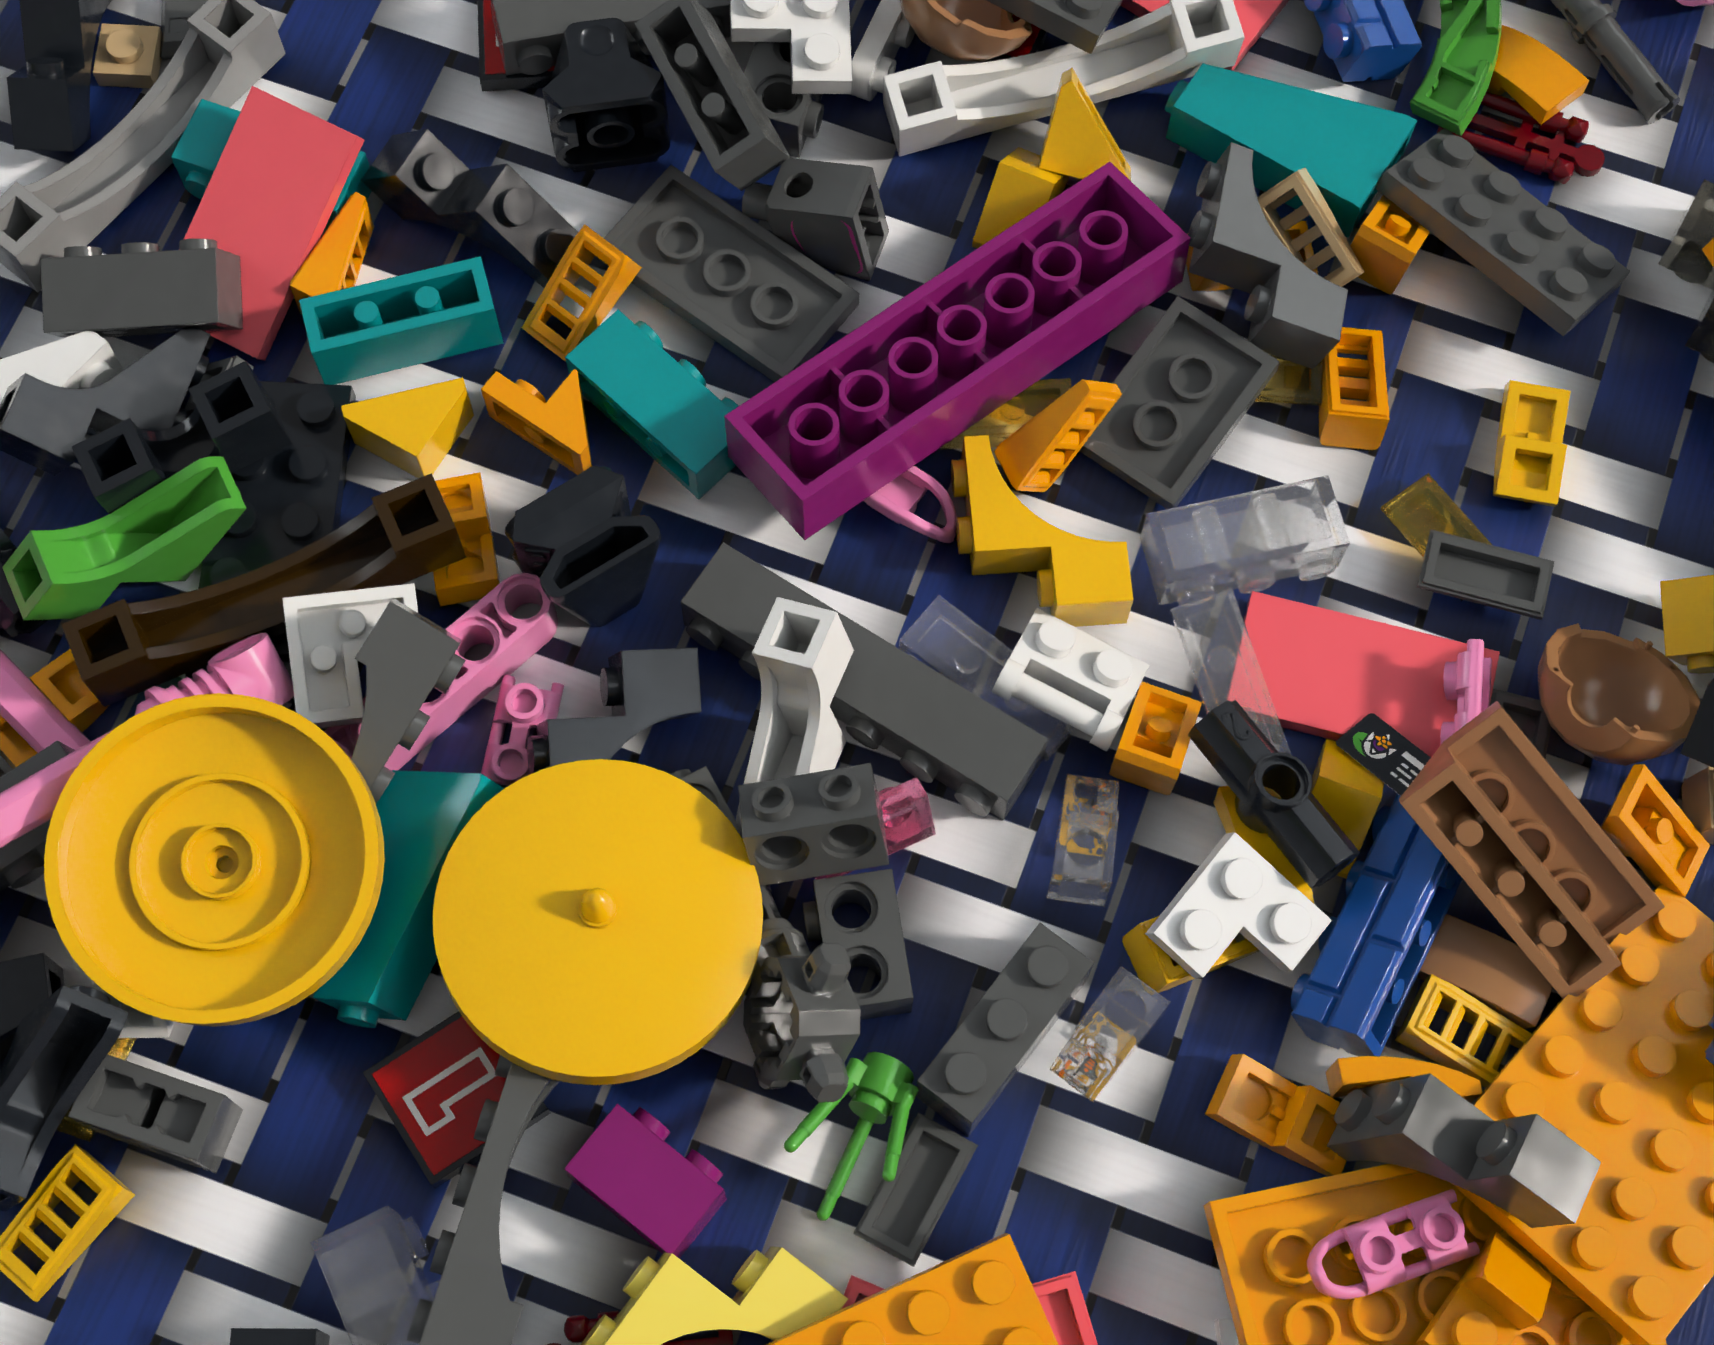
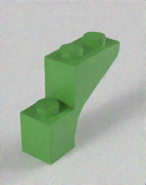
M204 457L98 520L65 529L31 530L2 568L23 620L75 619L99 609L120 583L186 581L247 508L224 457Z

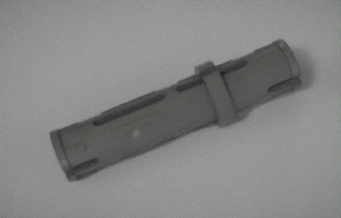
M1550 0L1573 28L1571 32L1573 38L1578 44H1586L1596 55L1607 72L1637 106V109L1644 116L1648 124L1654 123L1656 119L1660 120L1676 107L1680 98L1663 81L1652 64L1621 29V26L1615 20L1617 13L1610 4H1602L1600 0Z

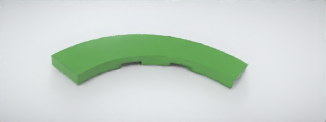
M1440 0V38L1437 40L1430 67L1420 87L1409 102L1413 114L1462 136L1478 111L1489 87L1497 62L1502 30L1501 0Z

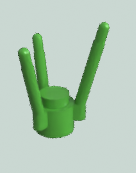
M868 1052L863 1061L857 1058H850L846 1066L849 1077L848 1086L842 1098L835 1102H819L784 1143V1148L787 1152L792 1153L796 1151L849 1092V1095L852 1097L849 1108L860 1118L818 1208L817 1217L821 1221H826L830 1217L873 1124H884L888 1116L893 1117L885 1152L882 1177L887 1182L893 1181L896 1177L909 1111L919 1089L912 1084L914 1074L910 1068L892 1056L880 1052Z

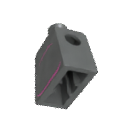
M789 158L782 162L773 185L755 182L745 189L743 195V214L749 218L769 222L772 233L819 266L860 279L871 280L889 233L873 167Z

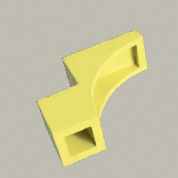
M771 1246L765 1255L755 1250L748 1257L732 1280L731 1284L739 1289L733 1299L725 1295L673 1253H663L657 1262L649 1256L641 1262L622 1290L631 1298L614 1321L604 1314L588 1333L581 1345H661L686 1334L717 1329L753 1332L774 1341L841 1310L848 1298L782 1247Z

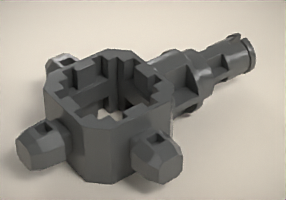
M770 885L760 886L763 906L762 938L756 968L751 979L752 986L744 1000L743 1026L756 1057L753 1064L755 1076L759 1086L765 1090L781 1089L786 1087L790 1080H802L808 1092L818 1102H835L842 1098L847 1089L849 1077L844 1063L860 1035L861 1009L847 979L851 969L850 959L845 948L838 943H823L817 946L810 954L803 934L794 929L789 921L781 918L771 894Z

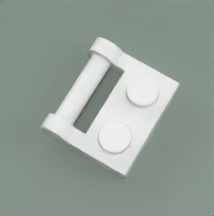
M1036 608L991 692L1007 701L1010 700L1011 696H1014L1092 737L1089 743L1107 752L1150 665Z

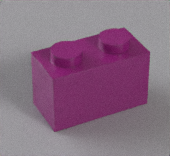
M616 1104L566 1165L564 1170L574 1183L661 1254L673 1253L680 1259L727 1200L724 1189L717 1184L722 1178L723 1173L697 1151L691 1149L686 1157H683L664 1140L671 1132L643 1108L639 1107L631 1115L619 1104Z

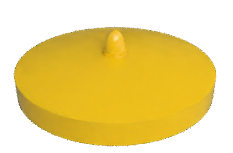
M221 693L193 695L153 706L120 724L89 751L71 774L53 811L46 837L44 882L47 901L60 938L74 961L91 980L118 1001L140 1012L172 1022L212 1027L237 1025L277 1014L299 1003L316 992L347 962L361 942L379 900L385 862L384 837L376 803L364 777L344 750L317 725L282 705L260 698Z
M595 759L562 763L534 772L501 790L471 817L454 841L440 871L433 905V937L437 959L445 985L464 1020L487 1045L510 1062L537 1075L572 1084L609 1085L640 1080L665 1071L699 1051L727 1024L739 1007L753 977L762 938L763 906L758 875L755 866L750 865L743 839L731 821L704 794L683 780L646 765L621 760Z

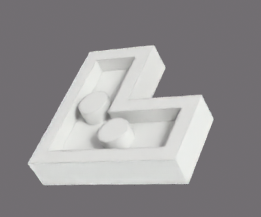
M730 0L731 42H790L792 94H851L852 58L849 0Z
M414 583L282 598L296 713L302 715L319 728L362 723L364 707L358 660L354 658L391 600L396 599L418 613Z
M1232 832L1222 837L1145 934L1193 978H1203L1238 933H1241L1281 971H1293L1332 920L1236 832Z

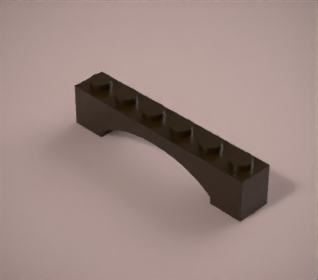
M432 473L372 497V505L338 529L310 545L263 567L217 584L169 597L127 603L125 599H122L61 624L82 681L101 704L106 707L153 686L208 665V661L213 656L242 639L265 632L269 638L285 633L286 624L282 598L401 585L466 558L456 527Z

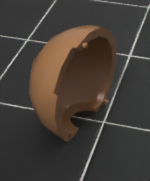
M900 0L901 9L921 42L956 60L975 62L990 60L1019 48L1033 32L1029 22L1021 18L1014 22L1012 13L986 0Z
M1579 623L1557 629L1547 641L1538 665L1539 697L1550 726L1567 744L1599 762L1626 766L1672 753L1686 740L1699 708L1700 698L1687 676L1672 661L1665 657L1663 653L1653 648L1651 641L1645 643L1636 637L1632 642L1605 631L1581 629Z

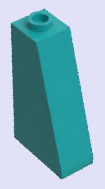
M1202 63L1189 83L1183 79L1178 82L1165 106V111L1171 114L1166 138L1207 161L1216 163L1231 142L1254 150L1252 161L1254 187L1263 192H1266L1297 170L1305 167L1347 238L1350 237L1379 193L1375 188L1384 173L1398 163L1405 153L1417 123L1416 119L1406 114ZM1298 195L1285 202V204L1295 209L1303 205Z
M391 770L395 775L376 804L384 837L385 862L383 882L375 912L361 942L350 958L330 980L314 992L313 998L338 1009L337 1019L339 1021L359 1027L376 1028L378 1018L407 1020L437 960L433 937V905L440 871L447 854L471 817L487 801L504 789L481 773Z

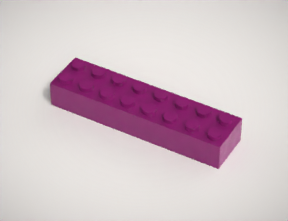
M1109 161L726 414L724 418L728 457L805 541L1183 282L1191 238Z

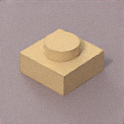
M102 23L93 68V75L98 85L150 89L159 77L162 60L160 57L162 37L160 27Z

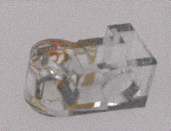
M1067 774L1046 899L1105 907L1113 877L1119 811H1117L1119 781Z
M1120 966L1074 1030L1076 1032L1059 1053L1049 1070L1090 1101L1094 1102L1150 1030L1154 1028L1165 1014L1171 1002Z

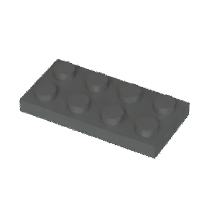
M1446 128L1389 168L1375 188L1563 337L1616 291L1630 273V270L1619 263L1607 248L1592 242L1570 225L1563 214L1544 205L1522 188L1514 176L1500 171L1478 154L1467 140L1452 134Z
M670 165L604 237L605 240L642 267L631 283L773 382L778 381L813 358L859 305V292L673 165Z

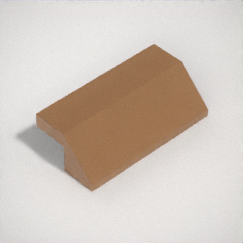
M1498 701L1443 741L1399 798V802L1562 999L1568 994L1576 997L1619 967L1622 963L1609 944L1619 933L1629 934L1665 907L1659 897Z

